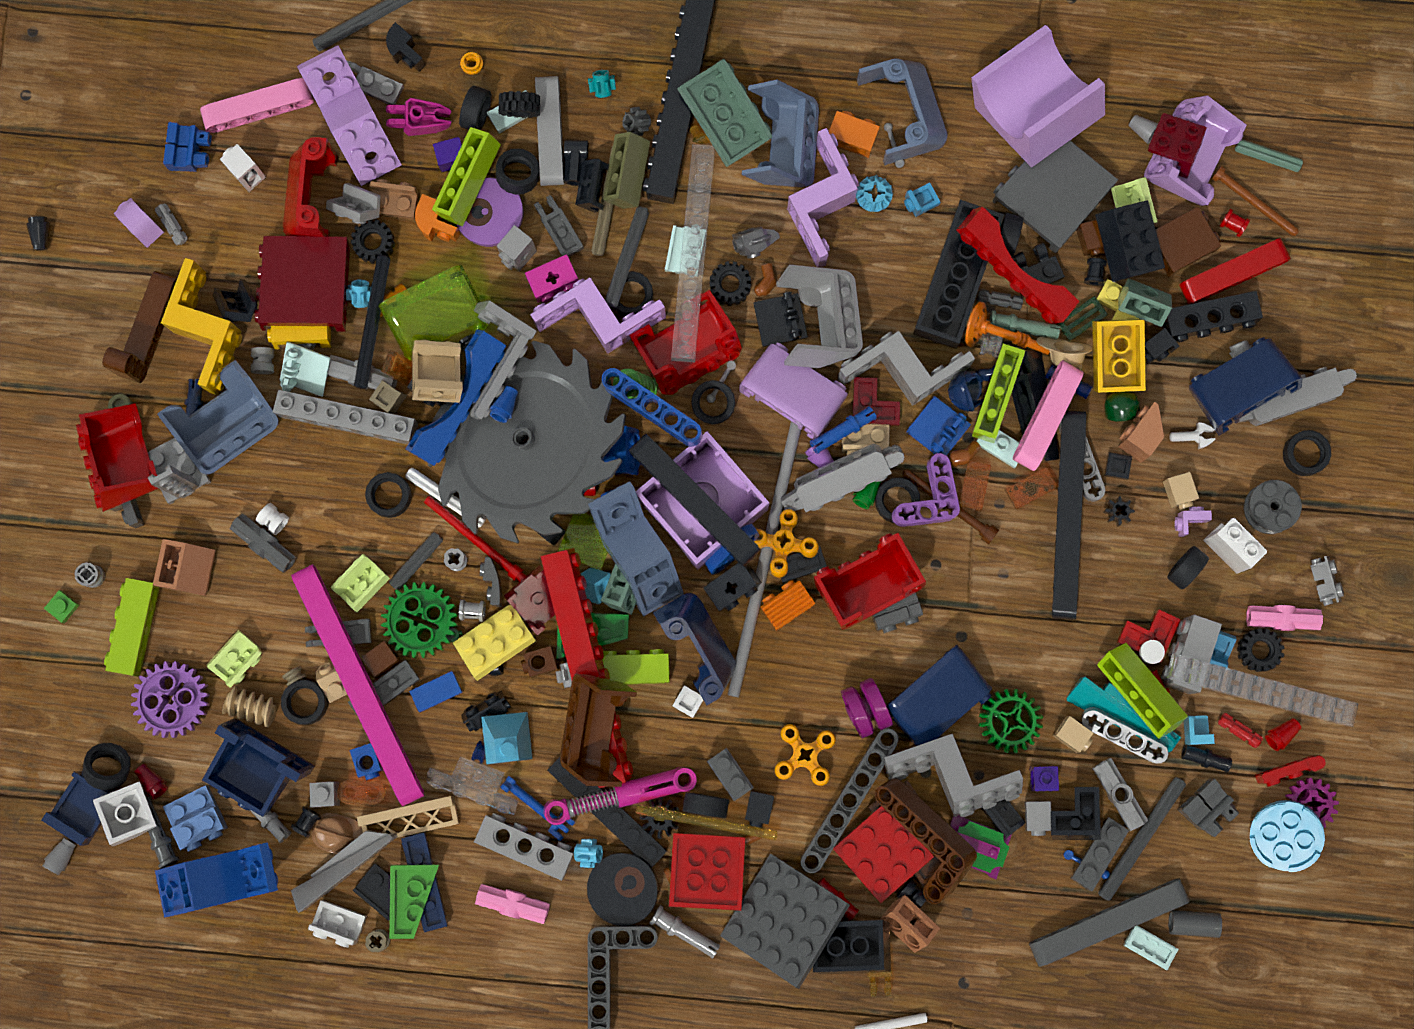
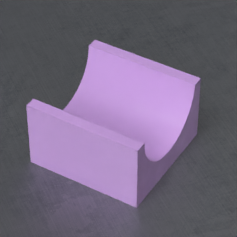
M1046 25L971 77L975 109L1031 168L1105 115V84L1099 78L1090 85L1080 80L1061 57L1054 43L1052 31Z
M708 431L702 435V440L697 446L686 448L673 459L740 528L754 523L768 511L769 502ZM654 477L636 491L639 503L662 525L697 570L722 547Z

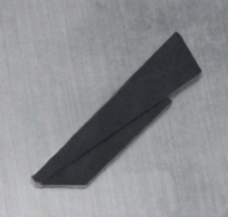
M1036 350L1025 351L1012 390L1022 436L1047 388L1042 353ZM1054 434L1044 455L1045 461L1059 459L1056 434Z

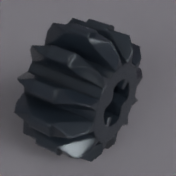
M662 797L658 800L659 806H656L653 799L649 802L653 809L651 810L647 806L642 808L645 812L649 813L648 816H640L641 820L649 821L642 828L646 829L651 826L650 836L654 834L655 830H658L657 836L659 839L663 836L662 830H665L668 837L672 834L668 827L670 826L675 830L678 829V826L672 823V820L679 821L681 817L673 816L672 813L677 812L679 808L674 807L670 810L671 800H668L666 806H663ZM661 811V814L665 812L667 815L664 819L665 824L660 825V822L657 824L654 821L657 817L656 812Z

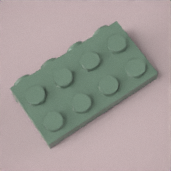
M724 59L677 88L726 167L772 138L769 125L762 120L758 107L755 103L751 102L746 94V88L734 75L733 67Z

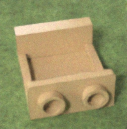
M429 340L414 341L412 351V400L460 403L463 390L462 382H460L461 343Z

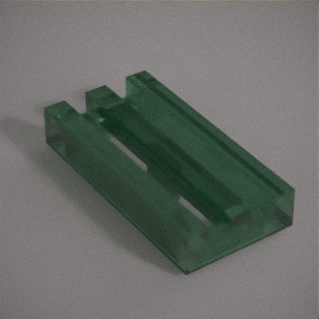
M1094 296L1073 310L1064 322L1056 323V325H1060L1062 333L1067 336L1068 341H1071L1092 327V321H1100L1108 314ZM1091 304L1095 305L1093 309L1070 325L1066 326L1064 324ZM1097 311L1101 313L1074 333L1070 332L1071 329Z

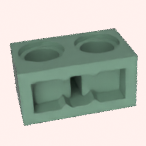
M615 564L601 601L612 609L632 615L636 601L628 581Z

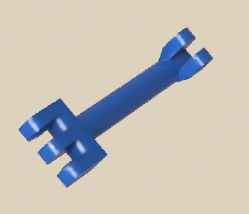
M508 776L500 788L506 793L511 791L546 820L543 814L544 806L516 784L517 781ZM549 811V815L552 818H558L551 811ZM571 818L570 820H566V822L572 826L576 823ZM563 823L560 825L552 824L548 832L561 841L564 837L557 830L560 828L567 834L570 829Z

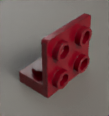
M1163 113L1149 144L1148 152L1177 161V166L1181 167L1179 176L1187 179L1202 145L1207 127Z

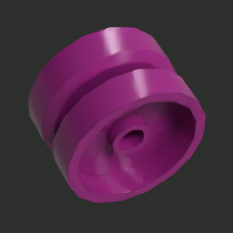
M872 678L860 682L859 688L863 698L860 697L857 690L852 686L841 691L846 712L861 739L873 734L874 728L871 718L880 730L893 725L886 704Z

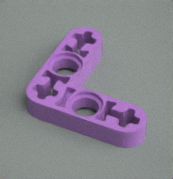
M937 453L927 462L933 500L903 503L897 506L892 512V520L896 525L907 527L947 522L959 514L960 507L951 463L946 455ZM937 460L939 464H943L940 470L938 466H934ZM938 482H945L948 485L949 490L947 493L940 492ZM946 505L948 508H952L950 514H948V511L938 513V510L943 509ZM921 507L930 509V518H924L921 515ZM902 510L904 514H909L914 511V515L908 516L905 520L904 517H899V513L902 512Z

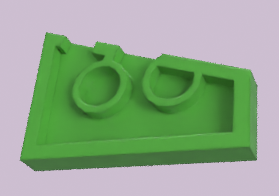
M439 864L390 865L389 939H414Z

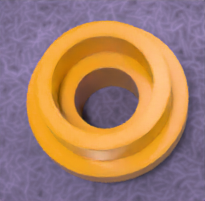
M468 52L461 58L460 65L466 74L475 75L482 70L483 60L478 53ZM471 61L476 62L474 67H469L468 64Z

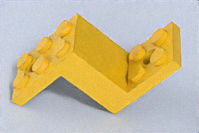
M185 258L161 324L175 334L212 345L198 385L209 393L218 396L219 392L225 387L220 380V373L225 366L234 361L233 354L235 348H238L241 344L242 331L231 321L194 310L198 304V292L206 282V272L194 260Z

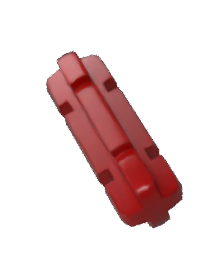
M1223 713L1220 716L1218 725L1224 729L1229 728V732L1244 742L1247 740V744L1253 748H1257L1263 740L1261 735L1256 732L1252 733V729L1237 719L1235 721L1232 720L1233 717L1228 713Z

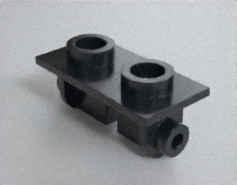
M502 690L498 693L492 692L480 704H473L467 707L464 713L461 714L464 724L466 723L470 732L473 730L477 731L482 728L481 717L489 713L491 716L503 715L508 712L511 706L507 699L505 700Z

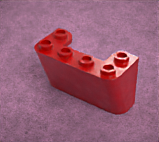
M710 290L690 300L693 314L654 335L650 324L629 335L652 378L664 395L675 394L682 387L696 382L700 377L709 372L716 371L719 366L737 359L740 355L742 347L736 329ZM707 300L704 305L698 306L700 302ZM647 334L645 338L638 340L641 335Z
M136 403L79 414L80 424L76 425L80 451L85 450L86 456H83L85 469L91 470L92 475H88L90 487L95 494L94 501L97 509L101 508L102 512L159 489L151 485L148 476L152 474L157 476L153 460L150 461Z
M889 533L879 539L880 543L877 546V550L873 552L868 550L862 553L858 560L852 563L847 561L841 564L837 571L835 568L830 569L827 566L820 569L816 573L817 575L814 576L816 588L842 630L856 625L925 587L926 580L899 533L894 535Z

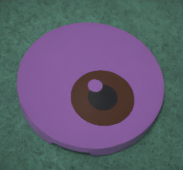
M485 178L463 227L457 226L460 232L474 244L485 247L497 246L514 225L518 228L521 226L523 221L521 199L519 195L503 190L495 178Z

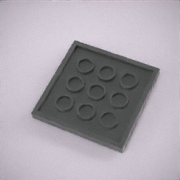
M770 854L743 897L741 911L735 910L720 936L794 987L800 989L850 904Z

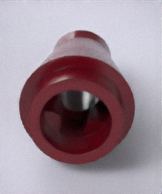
M146 764L140 765L134 773L148 797L151 796L152 799H157L168 790L167 781Z

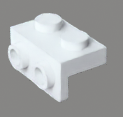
M321 900L314 920L309 925L308 930L314 931L313 936L327 939L328 936L336 939V944L349 948V945L357 944L367 916Z

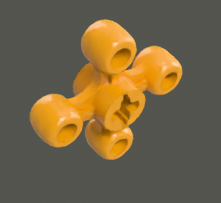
M791 509L781 512L779 516L781 529L774 535H769L762 529H756L759 537L762 538L759 541H754L759 548L770 547L775 551L776 556L770 563V572L777 578L784 577L787 574V557L793 552H800L804 557L812 558L819 550L818 542L814 538L807 537L799 540L793 536L792 530L798 523V516ZM784 538H786L787 543H785V546L781 548L780 544H782ZM807 546H812L813 548H812V549H807L806 547H807ZM776 566H782L783 568H782V569H776L775 567H776Z
M785 725L781 729L780 735L782 740L792 746L793 755L789 760L780 761L776 764L774 768L776 776L779 779L786 780L792 776L796 768L805 767L810 771L811 780L815 785H826L829 782L830 774L826 768L818 764L817 755L821 750L830 749L835 745V735L829 730H824L818 734L814 742L805 743L801 740L799 730L795 725ZM792 729L794 736L788 738L785 735L786 730ZM824 735L830 737L831 741L829 744L822 742ZM802 748L805 751L813 750L809 755V761L805 759L797 760L801 755L800 750ZM781 766L788 767L786 775L780 773L779 769ZM818 772L824 773V780H817L816 775Z

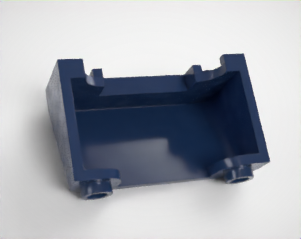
M1265 337L1258 339L1252 344L1253 347L1206 375L1199 374L1191 380L1192 384L1189 386V391L1218 436L1229 431L1228 426L1233 421L1236 424L1240 418L1279 395L1281 397L1284 396L1285 390L1290 391L1292 394L1302 388V377L1271 338L1265 339Z
M686 593L654 611L653 614L668 638L680 640L688 635L704 661L697 666L699 676L693 683L705 704L709 705L721 697L736 669V662L699 597L693 593Z
M955 645L901 692L898 697L889 702L886 707L893 721L915 746H919L936 740L978 702L981 705L992 696L990 694L992 688L958 645Z

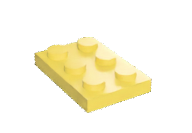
M509 604L457 639L453 644L473 677L478 681L536 640L519 613Z

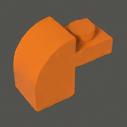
M422 194L415 210V221L421 233L430 241H433L435 234H437L436 236L443 241L449 242L451 239L457 242L460 235L458 228L442 222V218L432 210L436 199Z

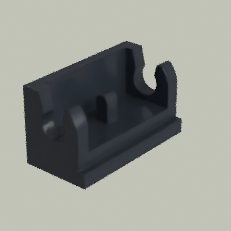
M598 158L583 161L575 205L594 213L598 212L599 209L604 210V205L598 201L603 174L606 173V170H609L610 164Z
M1004 799L996 802L997 804L992 808L983 809L981 807V809L997 830L1004 834L1003 838L1005 839L1026 822L1011 803Z

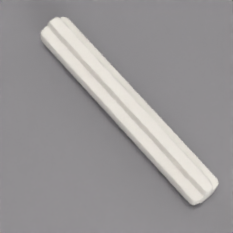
M410 468L405 477L441 501L438 491L439 485L416 469ZM452 495L447 506L462 516L460 499ZM485 516L479 518L478 527L485 523Z

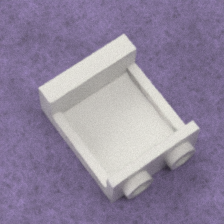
M1232 518L1226 525L1219 524L1203 540L1236 574L1251 569L1267 553V550L1235 518Z

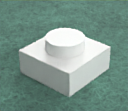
M684 686L673 707L693 718L703 699L700 694Z

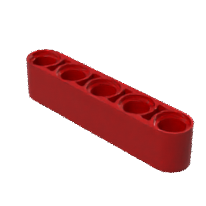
M1279 238L1198 274L1179 284V287L1188 305L1195 304L1291 260V257L1282 239Z

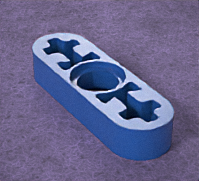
M753 524L741 528L753 541L759 537V533ZM722 546L705 562V565L710 573L714 575L723 571L735 559Z

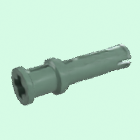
M994 310L991 311L989 316L990 324L1013 332L1020 331L1021 333L1058 339L1060 325L1017 318L1015 314H1010V316L998 314Z

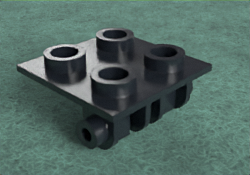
M785 292L781 297L753 302L763 347L770 344L775 345L776 343L808 338L798 293Z

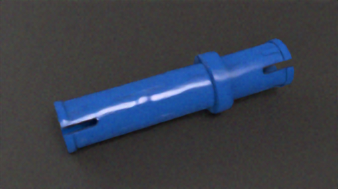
M868 406L858 414L846 417V421L811 440V447L821 443L813 451L819 454L852 432H859L861 427L877 419L875 413L866 417L873 409Z

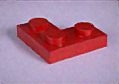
M1157 610L1148 630L1130 621H1126L1116 643L1120 645L1127 643L1133 651L1139 653V649L1144 642L1156 640L1163 645L1166 654L1181 619Z

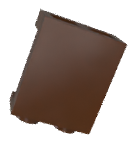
M1199 207L1156 229L1165 265L1163 270L1168 278L1204 256L1216 252L1221 247V239L1218 233L1212 231L1208 224L1209 219L1205 212L1200 211Z

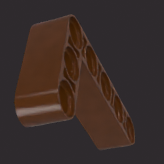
M159 271L153 272L124 351L113 347L107 348L103 356V367L119 377L138 383L144 381L164 328L161 321L177 277Z
M892 778L875 790L876 801L942 862L923 889L926 900L931 904H938L953 893L975 863L977 853L962 836L902 781Z

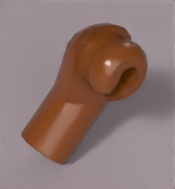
M772 264L761 266L763 279L754 287V292L759 297L770 294L776 285Z
M972 441L965 449L951 452L948 456L951 466L957 467L969 463L981 449L980 444Z

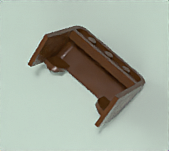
M575 674L571 684L561 746V765L585 786L622 787V781L613 775L617 766L616 758L608 750L615 707L622 706L628 697H636L637 692L622 682L586 674Z

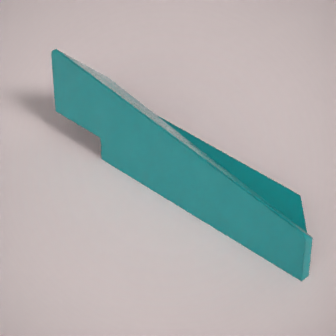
M1081 677L1066 698L1068 702L1084 710L1089 707L1099 708L1156 737L1111 683L1105 684L1101 689L1088 678ZM1173 731L1160 738V740L1166 743L1168 752H1171L1181 739Z

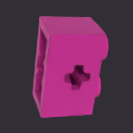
M567 254L525 273L538 303L552 301L556 294L561 291L567 292L571 290L573 284L579 281ZM551 277H554L557 282L556 284L550 282Z

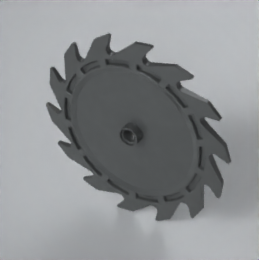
M532 341L536 357L534 359H528L523 356L521 358L518 357L514 364L516 366L515 371L509 378L506 377L502 384L504 389L506 386H509L518 391L512 418L508 419L506 423H502L493 419L489 413L482 420L474 419L470 416V410L474 405L472 402L468 409L469 415L467 419L459 424L456 429L457 435L455 439L448 443L444 449L445 455L443 458H446V463L438 486L443 506H447L453 493H459L462 521L473 533H478L479 518L486 516L500 538L517 544L519 540L514 530L517 524H523L544 536L562 533L563 530L552 522V518L556 514H585L590 510L588 504L595 499L585 498V491L612 478L622 463L620 458L609 462H604L603 459L623 435L626 415L621 414L613 422H606L613 396L605 390L602 382L597 389L592 388L588 360L576 349H573L572 364L564 366L550 345L537 341ZM465 373L462 376H460V382H462V385L464 382ZM609 379L607 384L612 386L611 381ZM484 382L483 386H482L481 389H480L481 392H482L483 388H484L485 385H486L485 382ZM496 397L493 399L492 403L490 404L491 406H492L493 403L497 400ZM447 402L442 405L432 422L439 419L449 410L454 402ZM529 437L527 443L522 445L523 440Z

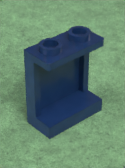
M74 771L71 775L74 778L52 812H46L41 821L78 845L84 846L89 845L102 825L93 800L112 793L115 789H96L86 782L83 771Z

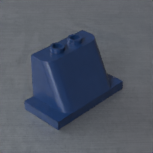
M237 718L218 725L215 734L224 738V741L202 781L216 788L221 796L237 801L241 808L252 810L264 817L268 814L289 781L297 782L310 775L315 766Z

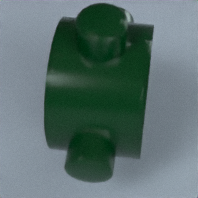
M451 627L450 630L455 633V636L448 635L447 638L453 644V642L460 638V635H463V632Z

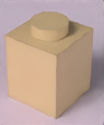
M1190 472L1163 481L1171 508L1179 506V509L1183 510L1194 506L1193 502L1199 499Z
M1067 716L1053 734V737L1074 752L1079 753L1081 750L1086 751L1093 741L1090 738L1093 732L1071 716Z

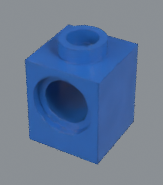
M371 743L350 750L358 778L365 777L367 781L380 776L379 772L383 771V768ZM366 756H370L373 759V766L370 769H366L363 766V759Z

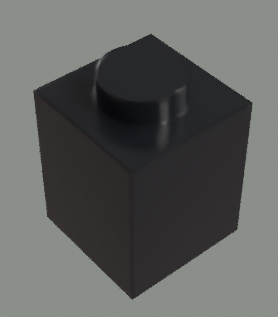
M750 791L745 820H749L750 826L763 828V824L769 825L774 796Z

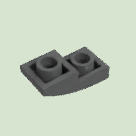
M485 557V563L481 562L480 576H483V581L492 583V587L488 586L487 600L490 601L492 606L502 607V586L498 570L490 557Z

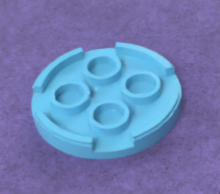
M1283 800L1270 803L1255 815L1251 823L1250 843L1255 855L1266 866L1277 870L1289 872L1304 870L1317 861L1324 847L1325 834L1319 817L1313 810L1299 802Z

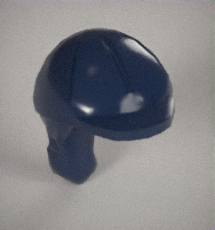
M996 365L990 369L962 371L956 374L948 386V395L953 405L961 410L971 412L974 411V408L981 405L984 401L983 399L978 400L982 391L981 383L982 381L990 382Z

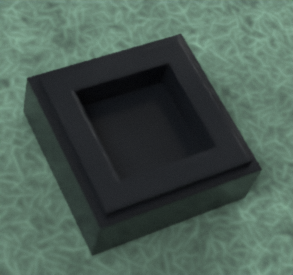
M1109 452L1104 476L1128 480L1132 456Z

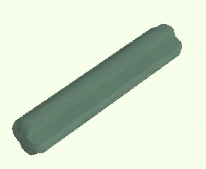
M1241 139L1235 147V151L1295 172H1298L1303 164V160L1244 139Z

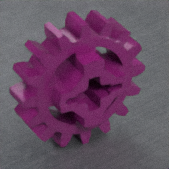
M1306 778L1305 783L1302 780H1297L1298 787L1290 786L1292 794H1285V797L1290 799L1289 801L1301 804L1311 801L1320 802V804L1309 808L1319 817L1323 828H1326L1325 821H1334L1330 815L1338 814V811L1333 809V805L1339 804V801L1332 799L1336 792L1328 791L1330 788L1329 784L1321 786V779H1316L1314 783L1312 778ZM1318 790L1323 794L1325 799L1318 795ZM1303 791V795L1297 800L1299 794ZM1325 808L1324 813L1320 816L1321 811Z

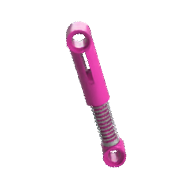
M677 767L673 770L622 783V787H613V790L609 788L608 791L605 789L604 792L601 790L600 793L596 792V794L580 796L579 799L578 797L575 800L573 798L571 800L552 799L545 804L543 814L550 824L560 825L566 820H570L571 817H575V814L579 816V813L583 815L584 812L588 813V811L592 812V810L596 812V809L600 811V808H608L610 805L613 807L614 804L621 808L679 792H688L696 785V775L687 767ZM681 773H687L689 776V781L686 785H679L678 776ZM671 781V784L649 789L650 786ZM553 806H560L562 808V815L560 817L552 818L549 815V811Z

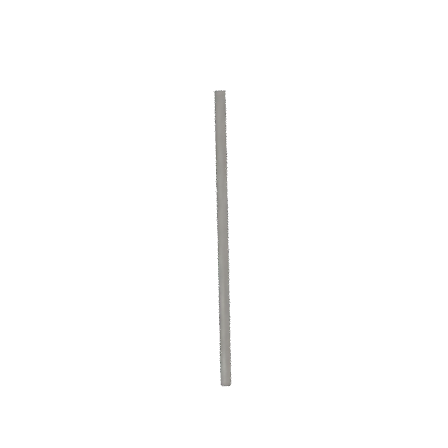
M793 422L790 423L765 531L769 535H774L778 531L779 516L783 509L781 498L787 492L801 432ZM764 547L760 552L756 575L762 583L757 586L758 591L750 596L735 660L736 669L731 677L727 694L729 696L739 698L772 557L773 549L770 547Z

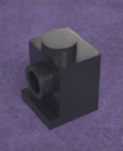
M1166 328L1145 343L1146 364H1150L1154 360L1162 361L1179 347Z

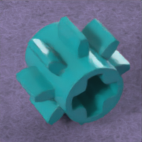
M608 70L593 72V78H588L590 93L595 92V96L598 98L612 95V90L616 89L615 75H609Z

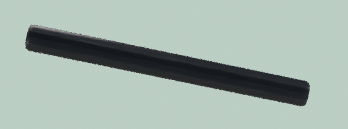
M378 255L375 264L354 386L359 389H366L368 387L390 265V258L385 255Z

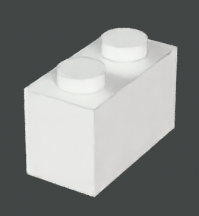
M238 144L228 148L223 153V157L220 158L222 163L248 192L266 178Z

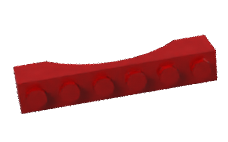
M983 206L973 209L956 231L961 235V239L966 244L972 245L977 250L978 256L988 261L998 275L1006 278L1010 282V287L1016 292H1020L1026 298L1027 304L1036 308L1046 322L1051 324L1064 322L1080 302L1064 286L1041 282L1023 271L1012 259L1005 247L999 222Z

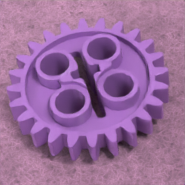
M165 661L163 668L160 664H155V672L151 669H146L148 677L139 676L143 683L141 685L134 684V687L139 691L138 693L131 694V696L137 698V701L131 703V706L138 707V710L133 715H141L137 723H147L144 728L145 731H150L153 728L152 735L158 736L161 732L162 738H167L170 732L172 738H177L178 731L182 736L187 735L186 728L194 731L193 723H202L199 715H207L202 708L210 706L209 703L204 702V698L209 697L210 694L203 693V690L208 685L199 683L203 676L194 677L196 669L192 668L188 671L187 664H183L180 668L179 662L175 661L171 667L170 663ZM168 677L173 679V686L170 689H166L164 685ZM181 683H184L183 688L179 689ZM189 691L192 698L189 703L185 704L183 695ZM153 696L158 698V705L155 708L150 706V699ZM168 696H173V697H172V700L174 701L173 704H168V703H169V699L167 698ZM162 710L160 717H157V713ZM171 710H174L177 718L171 723L168 720V714Z

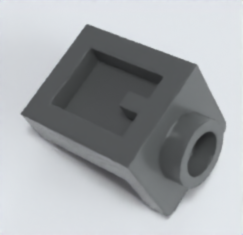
M136 499L110 509L115 512L124 509L121 512L122 518L131 527L139 528L145 525Z

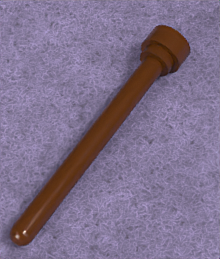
M909 469L903 471L902 475L904 478L911 481L915 486L933 498L930 484ZM946 505L945 508L952 512V508H948ZM960 507L957 516L980 532L981 540L989 545L999 532V529L993 524L991 526L983 524Z

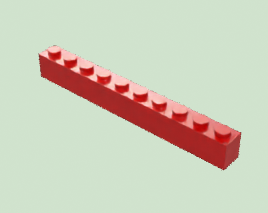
M570 548L541 556L571 680L575 674H586L610 680L607 668H604L602 660L604 658L603 648L598 644L597 640L598 628L591 616L592 604L590 599H587L585 592L587 588L586 580L583 575L581 576L579 568L581 565L579 554L575 552V548ZM615 712L608 751L613 754L617 761L616 770L613 772V775L622 783H626L632 778L633 767L631 762L627 760V743L625 738L621 736V719Z

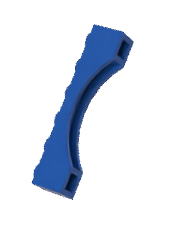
M476 330L465 348L466 373L462 385L463 390L460 403L454 402L449 410L439 419L417 429L405 450L433 466L443 459L445 455L444 449L448 443L455 439L457 435L456 429L459 424L467 419L469 407L472 402L475 403L479 399L481 387L484 382L487 383L493 375V367L504 357L505 351L503 350L506 347L505 344L485 331Z

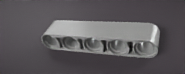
M535 77L536 94L540 96V116L537 117L541 186L564 185L559 77Z

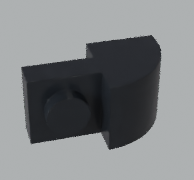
M395 22L390 27L386 37V45L390 55L396 64L402 60L408 68L412 69L414 67L420 72L425 67V63L422 57L412 49L415 46L414 40L411 35Z

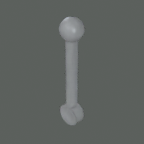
M886 123L884 130L888 133L892 148L897 147L892 133L893 126L891 123ZM901 159L896 161L895 166L897 168H902L904 166V160Z
M734 361L727 363V369L719 380L720 382L724 383L730 371L736 368ZM714 389L713 392L707 396V401L709 403H713L715 401V396L719 391L718 389Z

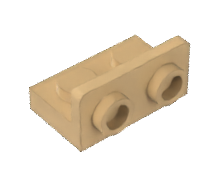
M866 424L860 428L859 432H852L842 438V453L849 455L871 444L879 445L881 450L889 447V425Z

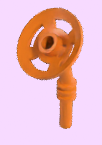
M978 302L974 307L966 329L965 341L968 347H974L983 334L991 333L1008 339L1013 344L1022 348L1029 347L1047 355L1050 353L1048 349L1040 346L1036 340L1031 339L1030 335L1020 331L1013 332L990 324V321L987 320V308L984 302Z

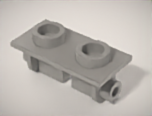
M1329 556L1324 557L1325 562H1322L1321 558L1311 560L1312 565H1310L1314 580L1324 579L1325 584L1316 586L1320 602L1323 601L1324 606L1333 604L1332 599L1336 598L1337 602H1342L1341 597L1344 596L1341 583H1336L1334 574L1338 573L1334 560H1330Z

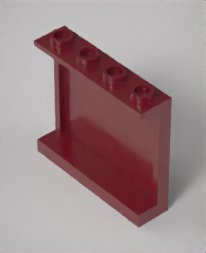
M263 236V244L259 245V256L262 258V266H258V279L261 281L260 287L256 289L259 309L255 310V322L259 324L262 331H266V326H334L337 332H346V289H348L350 261L348 238Z

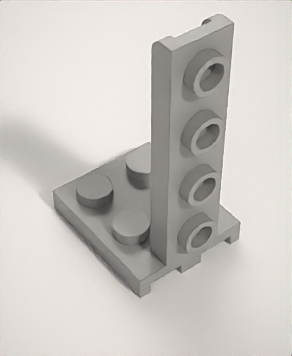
M491 301L477 303L473 311L479 314L478 318L487 324L492 322L498 326L497 330L508 337L512 335L514 338L506 349L504 357L493 371L492 377L483 388L479 399L470 410V416L479 420L489 415L491 411L490 404L495 397L498 398L504 389L503 382L506 377L509 378L516 369L514 365L516 360L525 354L528 348L526 343L536 333V330Z
M175 438L148 452L150 461L153 460L157 476L152 474L148 476L151 485L161 490L168 504L174 503L179 498H185L191 495L197 488L211 483L208 475L198 470Z

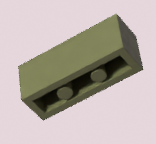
M632 132L615 134L603 196L604 201L622 209L638 207L649 154V140Z

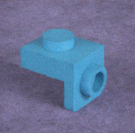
M930 183L914 191H907L904 200L907 210L913 212L915 217L937 207L941 203Z
M1222 631L1219 632L1210 660V667L1214 669L1228 668V658L1237 640L1236 636Z

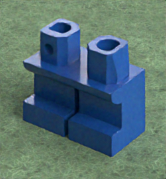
M168 122L167 144L165 145L163 164L169 171L197 172V168L208 167L209 155L199 152L200 146H210L212 135L207 131L199 130L196 125L182 126L178 123Z

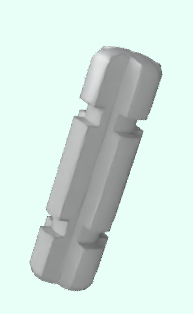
M158 205L155 208V212L159 218L162 217L161 222L170 236L173 235L172 240L176 245H183L188 238L184 231L181 232L182 228L174 215L170 214L171 210L168 205Z

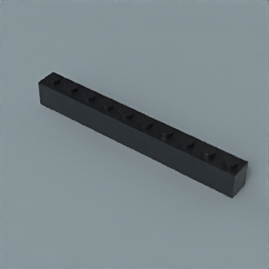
M686 0V4L681 5L679 19H682L681 27H676L675 40H678L677 47L672 48L670 56L673 66L672 70L668 69L666 75V83H669L668 90L663 91L661 100L664 110L663 113L659 112L657 118V126H660L659 134H654L652 148H655L654 156L649 157L648 169L651 170L650 177L645 178L643 191L646 192L648 200L674 204L693 114L677 88L699 75L702 71L716 0Z

